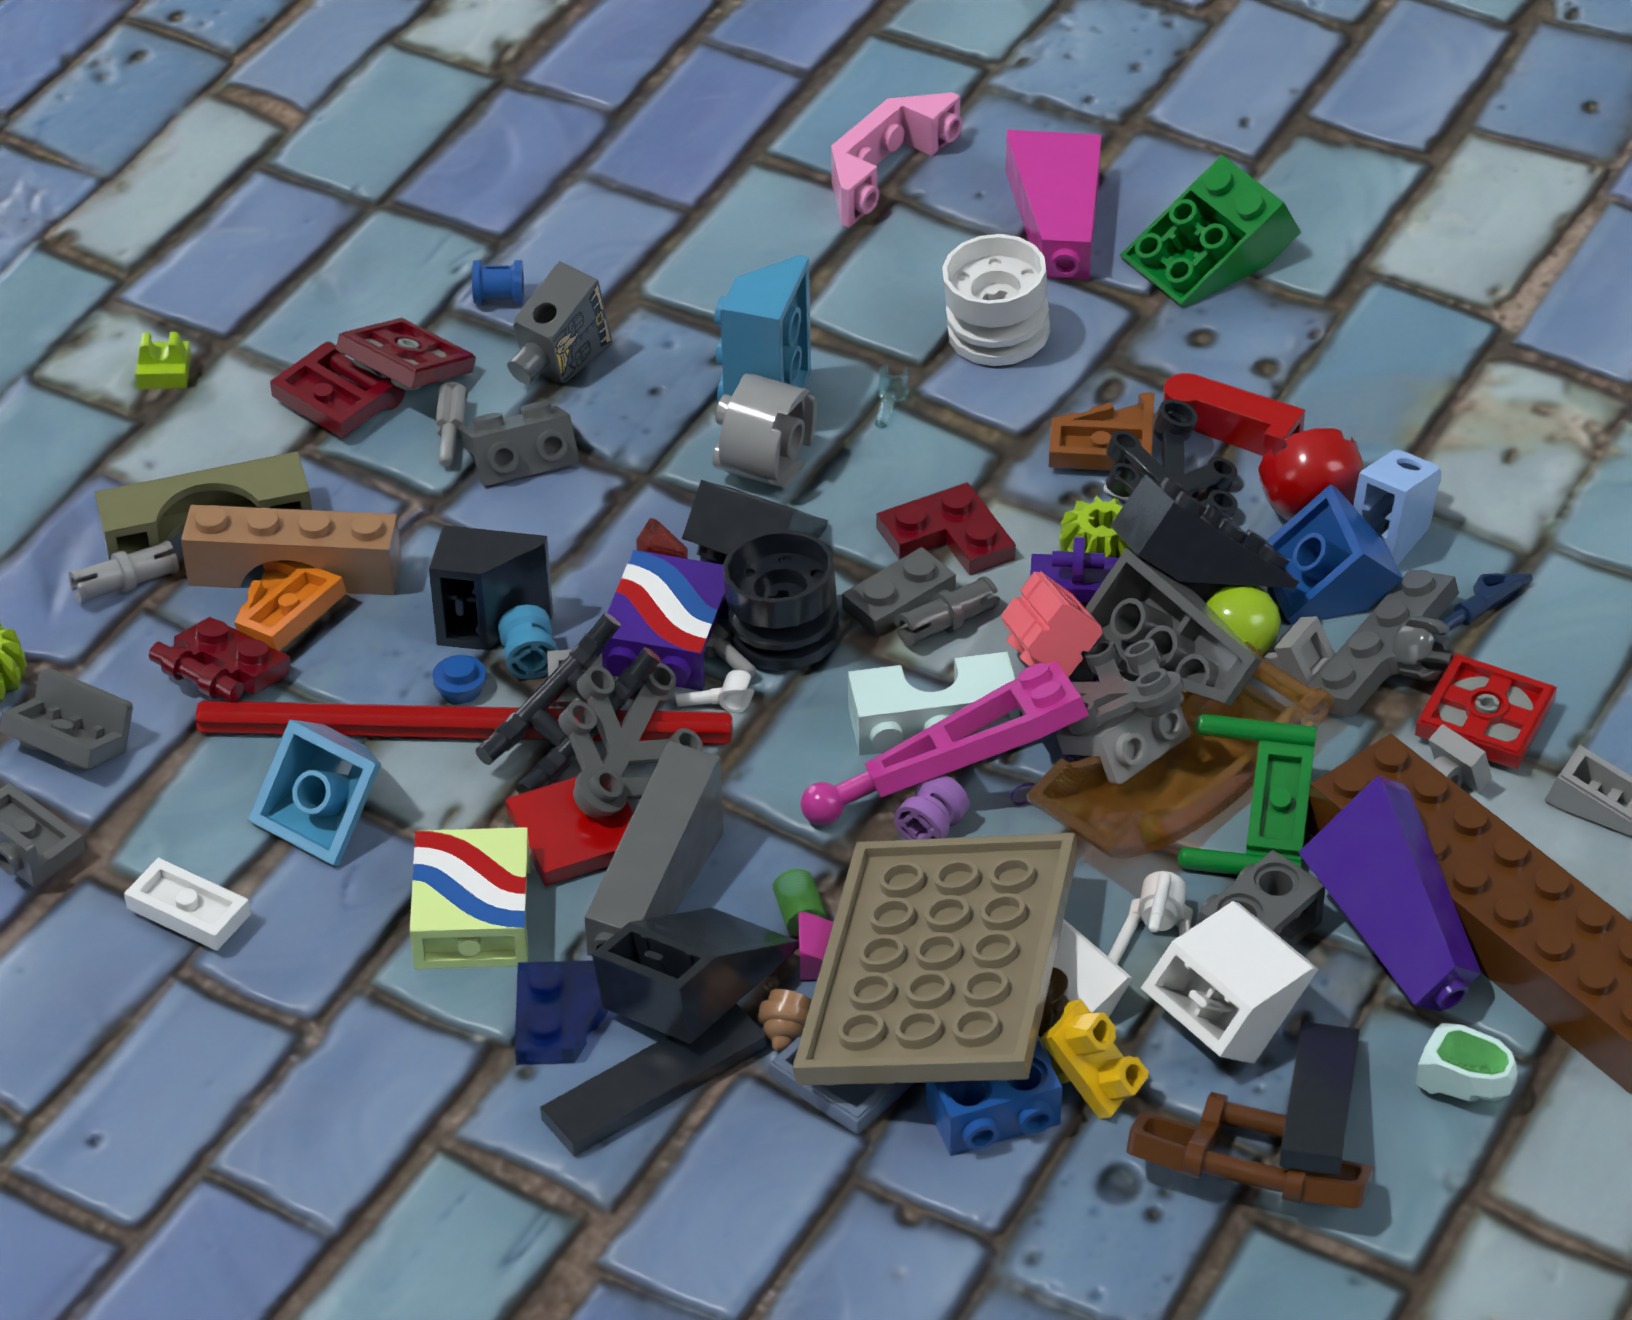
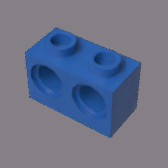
M1037 1038L1028 1079L926 1082V1106L950 1156L969 1150L985 1149L994 1143L1022 1135L1038 1134L1050 1127L1061 1125L1062 1085Z

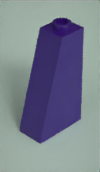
M1377 775L1298 853L1415 1006L1441 1012L1457 1005L1466 997L1469 992L1468 986L1481 974V971L1410 791L1402 783Z

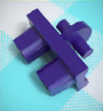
M1074 537L1073 552L1052 551V554H1031L1030 576L1034 571H1041L1070 591L1079 601L1087 602L1088 604L1119 558L1105 557V553L1084 552L1085 537Z

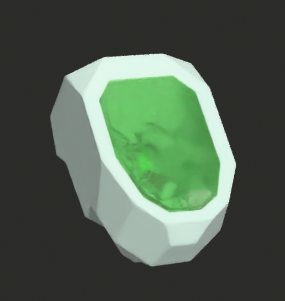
M1442 1023L1436 1028L1424 1048L1418 1063L1416 1085L1430 1094L1442 1093L1467 1102H1474L1479 1099L1497 1101L1511 1094L1517 1083L1518 1073L1513 1053L1499 1039L1464 1025Z

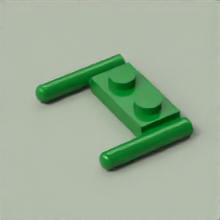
M1209 714L1199 715L1195 720L1194 727L1196 733L1200 736L1259 742L1246 853L1183 847L1177 856L1178 865L1182 869L1239 875L1247 865H1255L1269 852L1274 850L1301 868L1302 857L1298 852L1303 848L1317 727Z

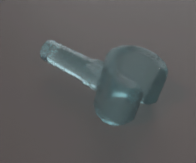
M887 364L880 367L879 396L881 397V405L875 421V425L878 428L884 429L887 427L895 403L906 399L908 396L909 369L907 367L904 368L903 374L897 376L888 375Z

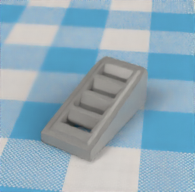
M1579 745L1557 777L1545 801L1561 810L1632 836V776ZM1617 800L1628 803L1627 807L1617 803Z

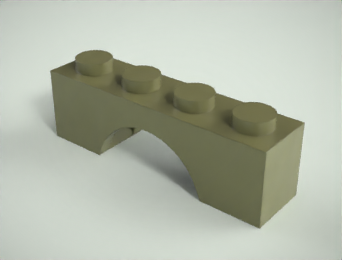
M298 451L94 491L108 560H111L113 553L122 550L126 554L159 545L167 540L171 542L178 534L184 531L190 505L312 510L310 490Z

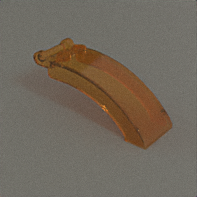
M1244 642L1262 660L1252 676L1297 704L1296 706L1291 705L1287 708L1248 682L1231 706L1182 691L1184 699L1180 706L1190 731L1189 737L1122 784H1111L1108 781L1100 756H1091L1074 762H1067L1061 758L1026 794L1028 802L1111 858L1122 859L1143 855L1170 845L1196 831L1222 813L1254 785L1259 742L1200 736L1196 733L1194 727L1195 720L1199 715L1209 714L1311 726L1314 722L1318 723L1326 717L1333 705L1334 697L1320 687L1310 688L1263 658L1262 650L1249 642Z

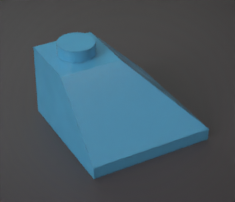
M289 720L248 821L333 866H339L382 764L365 745L326 725Z

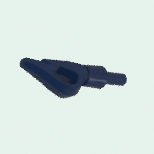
M1500 573L1480 575L1473 586L1475 595L1455 605L1454 613L1441 621L1449 626V631L1461 623L1464 625L1471 624L1487 611L1499 606L1518 593L1520 588L1530 584L1533 580L1532 575Z

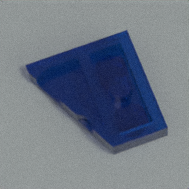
M593 960L518 962L515 1024L516 1065L574 1064L587 1045V1036L599 1027L608 1013V1010L602 1006Z

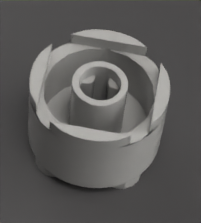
M744 374L733 395H723L716 410V423L722 425L720 440L713 454L714 468L782 488L789 487L796 480L805 463L796 460L801 445L811 447L817 420L815 396L808 395L810 390L755 374Z

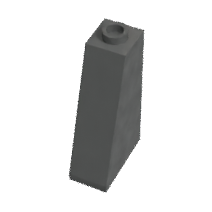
M668 742L584 917L587 955L592 956L591 954L629 922L672 915L676 912L724 834L720 756L675 742Z

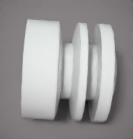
M1004 234L984 235L961 243L948 254L942 267L949 343L958 355L977 364L989 366L1011 365L1032 357L1045 346L1050 335L1046 266L1043 254L1034 244L1016 236Z

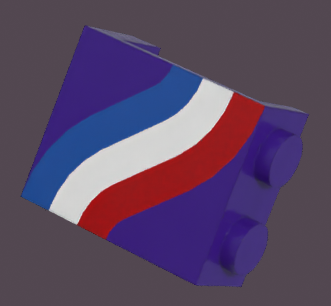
M633 550L607 611L608 614L619 621L621 627L609 640L602 652V667L608 670L612 676L619 677L646 647L659 656L661 659L660 663L667 665L674 672L676 677L675 687L703 691L705 686V649L718 617L729 619L723 565Z

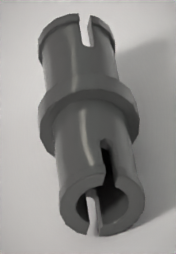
M985 576L953 592L948 590L937 592L931 597L930 602L906 613H900L895 617V626H901L905 623L908 625L896 630L897 634L904 644L913 646L919 641L943 630L948 633L954 632L963 626L965 620L987 610L997 608L1000 603V597L995 596L987 599V596L997 593L998 590L992 580Z

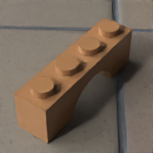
M190 505L181 538L188 586L240 588L245 576L255 567L271 561L289 560L302 562L317 569L319 568L341 576L347 593L394 595L402 562L397 514Z

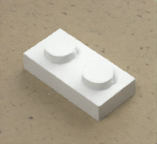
M157 858L124 893L127 909L216 951L251 915L249 899L161 858Z

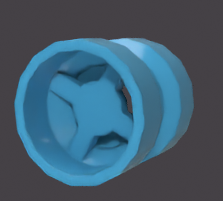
M528 604L516 606L508 610L501 616L498 623L500 641L505 647L504 658L507 669L512 675L520 679L530 680L547 675V651L557 650L556 642L552 638V626L549 615L544 609Z

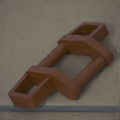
M1210 1092L1207 1097L1198 1127L1152 1113L1141 1112L1130 1127L1126 1152L1132 1156L1182 1172L1183 1176L1201 1179L1203 1174L1280 1192L1282 1193L1283 1200L1301 1203L1305 1201L1347 1208H1361L1370 1190L1374 1167L1368 1164L1342 1160L1340 1175L1335 1176L1284 1169L1217 1153L1215 1149L1223 1125L1283 1139L1286 1115L1228 1102V1095Z

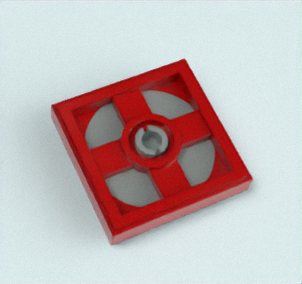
M1455 653L1416 722L1415 735L1429 740L1443 724L1485 751L1487 760L1518 770L1555 702L1557 686Z

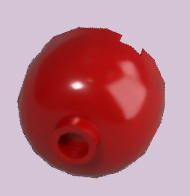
M1314 428L1295 433L1285 439L1287 448L1279 451L1275 456L1271 448L1263 456L1258 472L1264 494L1271 507L1286 521L1293 518L1330 484L1335 486L1353 506L1359 473L1364 467L1357 442L1352 437L1351 440L1344 439L1341 430Z

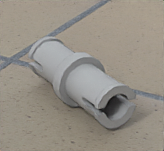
M167 540L159 545L126 554L122 550L113 553L111 560L79 570L69 571L68 578L71 590L78 589V592L74 593L75 599L78 603H83L88 599L120 589L124 593L131 592L136 589L139 583L179 572L176 553L169 555V552L173 551L172 544Z

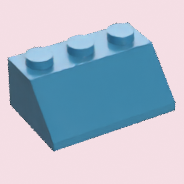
M798 255L735 278L727 296L719 297L714 315L715 326L721 327V337L716 350L717 365H722L723 371L717 392L718 402L725 394L733 395L741 378L746 373L804 388L811 373L808 256Z

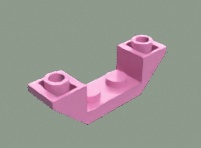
M951 92L886 99L831 145L832 186L841 225L850 228L861 217L869 214L875 208L879 199L876 165L891 152H895L902 143L934 156L945 145L953 142L958 137L962 128L960 95Z

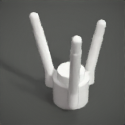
M1158 871L1149 874L1144 879L1141 897L1131 901L1129 915L1108 955L1117 965L1139 922L1142 920L1153 933L1169 930L1176 925L1178 926L1179 936L1191 929L1193 910L1185 905L1187 886L1180 876L1172 872Z

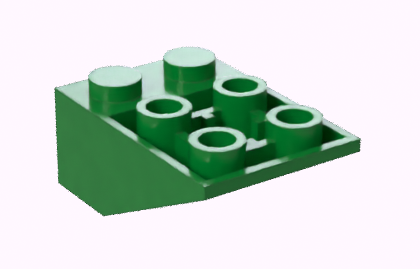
M1221 154L1120 254V257L1179 306L1185 308L1267 267L1302 232L1282 200Z

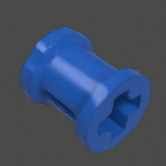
M515 260L513 265H483L482 261H473V303L482 304L484 299H513L515 304H523V261Z

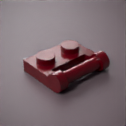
M325 342L270 381L271 394L275 399L339 437L344 438L382 409L392 410L396 408L405 396V389L395 386L391 382L392 378L390 377L383 378L371 370L356 366L352 359L335 350L336 344Z

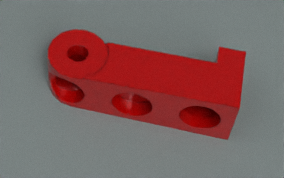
M1177 374L1167 379L1164 384L1163 401L1167 399L1180 400L1190 405L1196 411L1198 421L1194 428L1195 432L1264 456L1271 448L1275 456L1279 451L1287 448L1285 442L1287 437L1304 430L1305 409L1196 374Z

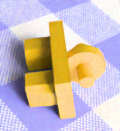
M1082 999L1068 1002L1060 1020L1045 1032L1040 1041L1054 1058L1051 1065L1060 1083L1064 1084L1071 1081L1099 1119L1112 1117L1125 1098L1133 1096L1138 1092L1147 1080L1149 1071L1138 1057H1124L1113 1043L1116 1039V1027L1106 1013H1091Z

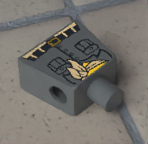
M559 261L515 317L513 325L520 350L507 363V367L513 377L524 384H529L538 374L558 384L569 381L605 351L613 342L598 279Z

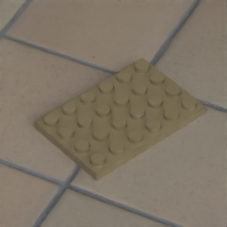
M1075 833L856 842L793 1064L797 1086L1028 1079L1079 851Z

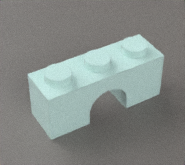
M1008 651L954 658V683L950 687L937 692H925L912 687L906 681L901 665L849 671L848 710L859 755L886 752L999 687L1015 680ZM1014 709L966 737L1019 718L1020 709Z

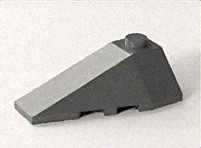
M1128 548L1124 550L1085 607L1102 626L1103 634L1096 643L1104 640H1112L1121 657V661L1118 664L1120 671L1139 677V673L1132 672L1124 652L1130 645L1140 640L1152 639L1155 641L1162 657L1161 662L1158 664L1159 667L1165 669L1166 672L1173 671L1180 674L1184 683L1182 691L1230 706L1233 704L1262 662L1184 582H1179Z

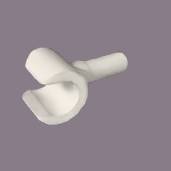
M733 670L727 674L721 688L676 694L677 707L712 703V705L720 704L731 713H741L749 706L754 694L753 689H747L751 676L746 671Z

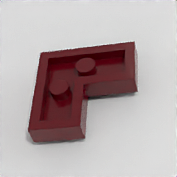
M968 482L876 513V529L899 560L921 547L929 550L944 544L948 546L969 576L1015 560L1016 544Z

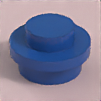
M454 655L443 659L435 666L432 675L436 690L446 701L455 704H464L475 700L481 694L487 679L484 664L477 658L468 655Z

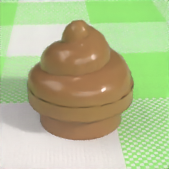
M773 989L770 991L768 1000L761 1002L758 1019L763 1025L764 1033L769 1041L772 1042V1047L776 1052L787 1048L794 1040L802 1036L812 1001L809 997L790 990Z

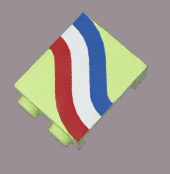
M527 827L415 831L410 938L414 969L528 966L526 892L527 874H531Z

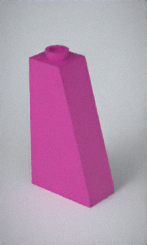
M1007 129L1005 173L1028 240L1039 249L1045 258L1047 278L1090 280L1102 135Z

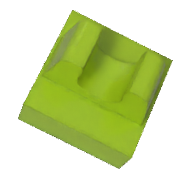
M150 332L143 333L139 343L135 371L137 389L187 388L191 362L189 341H182L179 333L170 332L169 341L152 342Z

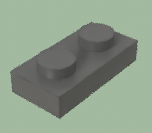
M921 547L843 592L842 609L873 635L878 636L895 625V617L898 614L906 613L930 602L931 597L942 590L954 591L956 589V574Z

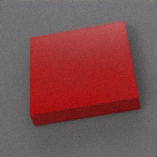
M577 777L505 799L506 811L514 827H527L530 858L545 886L609 866L634 814L627 801L626 805L613 816H606L604 818L590 817L579 809L574 800L573 790Z

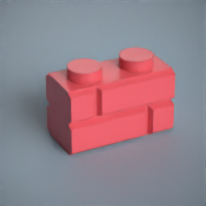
M1034 571L1020 589L1022 596L1014 597L1000 615L1003 619L1002 622L1011 632L1006 641L1021 653L1020 659L1028 666L1038 663L1050 664L1057 661L1069 678L1083 660L1082 651L1089 652L1103 634L1102 626L1070 591L1043 572Z

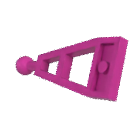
M1057 661L1050 664H1034L1024 669L1017 679L999 687L864 763L867 769L866 772L836 786L828 782H817L810 785L801 796L800 807L802 814L812 824L818 826L830 825L840 818L845 805L875 791L878 792L880 797H884L1035 741L1089 716L1082 697ZM1016 708H1019L1023 714L1022 717L966 737Z

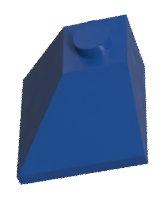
M1331 484L1267 540L1275 546L1273 549L1290 560L1285 569L1299 581L1296 588L1272 587L1286 620L1293 625L1300 617L1317 616L1319 620L1365 612L1403 580L1387 544L1344 495Z

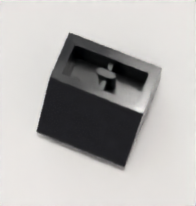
M443 525L429 566L437 645L489 651L502 644L498 632V623L501 616L508 610L520 605L538 606L547 612L551 620L553 603L547 536Z

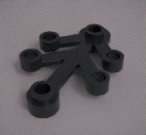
M1176 399L1164 400L1153 419L1154 434L1162 442V465L1141 446L1139 439L1134 434L1122 430L1115 431L1112 434L1106 447V453L1110 459L1117 463L1112 466L1105 481V485L1111 493L1119 497L1131 496L1141 481L1140 473L1134 467L1128 465L1132 463L1143 475L1146 474L1159 483H1162L1167 476L1192 494L1208 487L1214 489L1210 492L1208 498L1200 501V503L1204 506L1210 503L1230 518L1233 517L1238 507L1236 498L1226 492L1230 489L1237 475V468L1229 460L1214 457L1209 460L1207 465L1184 474V441L1190 438L1198 421L1196 411L1187 403Z

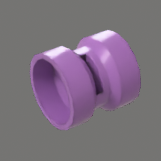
M943 774L920 783L915 789V797L907 798L894 814V822L897 830L906 840L946 838L949 834V826L958 824L970 809V800L958 782Z

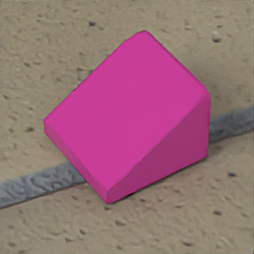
M798 912L800 980H817L834 922L811 913Z

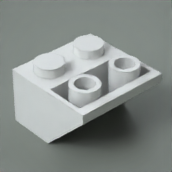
M1232 901L1173 940L1141 989L1220 1057L1254 1064L1319 969L1241 904Z

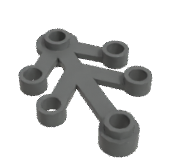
M1112 640L1097 642L1089 652H1084V657L1091 672L1098 675L1100 682H1071L1082 697L1089 716L1068 725L1072 734L1086 733L1099 724L1135 708L1141 709L1145 717H1159L1173 711L1183 702L1184 697L1181 690L1184 683L1177 672H1166L1165 669L1159 667L1158 664L1161 662L1162 657L1154 640H1140L1130 645L1124 652L1132 672L1139 673L1140 675L1136 681H1123L1118 668L1121 657Z
M659 663L649 675L646 683L632 699L633 702L621 726L608 696L615 687V681L611 673L601 666H591L578 679V692L587 700V703L582 701L570 703L560 714L559 725L562 731L568 735L582 770L576 778L573 796L579 809L586 815L593 818L613 816L626 805L627 800L641 799L652 774L643 777L621 776L627 765L658 763L669 741L702 751L703 744L700 737L694 731L687 728L677 730L669 739L639 741L654 710L661 709L675 693L676 677L667 665ZM595 725L607 751L603 762L589 733Z

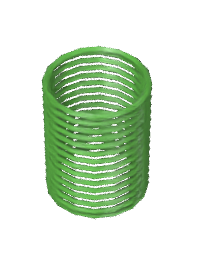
M791 869L781 873L775 879L773 891L786 929L790 934L799 936V933H796L799 932V925H796L799 922H793L799 921V919H791L799 918V916H794L799 915L798 912H809L826 919L821 899L810 872L804 869Z

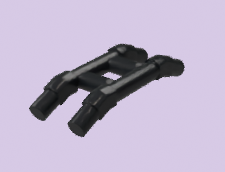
M606 612L603 613L592 629L569 652V656L525 703L476 748L478 758L484 764L491 765L505 751L513 748L530 731L531 726L555 746L535 765L533 770L516 784V790L519 794L551 785L563 774L576 757L568 735L560 728L559 721L546 710L568 687L587 703V700L578 692L577 681L585 673L584 671L596 661L606 648V644L621 627L619 621ZM644 647L632 664L615 681L614 690L608 695L615 714L635 697L646 683V679L661 662L659 656L652 650ZM596 725L589 731L592 739L599 733Z

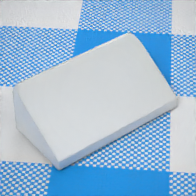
M1063 919L1053 967L1062 970L1068 978L1070 990L1067 998L1070 1001L1082 999L1091 1013L1105 1012L1110 1017L1133 978Z

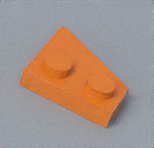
M278 560L264 563V573L261 580L252 581L247 592L248 600L241 606L234 624L236 630L254 639L261 640L268 646L280 651L347 594L343 578L297 561Z

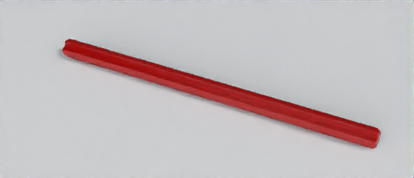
M201 701L196 708L195 721L197 730L201 733L283 735L289 720L323 724L345 736L487 739L494 733L497 727L520 707ZM548 708L546 711L559 721L560 714L566 708ZM619 710L616 717L620 726L628 710ZM654 710L639 741L669 739L677 730L687 728L694 731L700 737L702 744H728L731 742L733 734L732 715L728 712ZM531 726L530 731L521 740L547 739ZM600 733L592 739L595 742H603Z

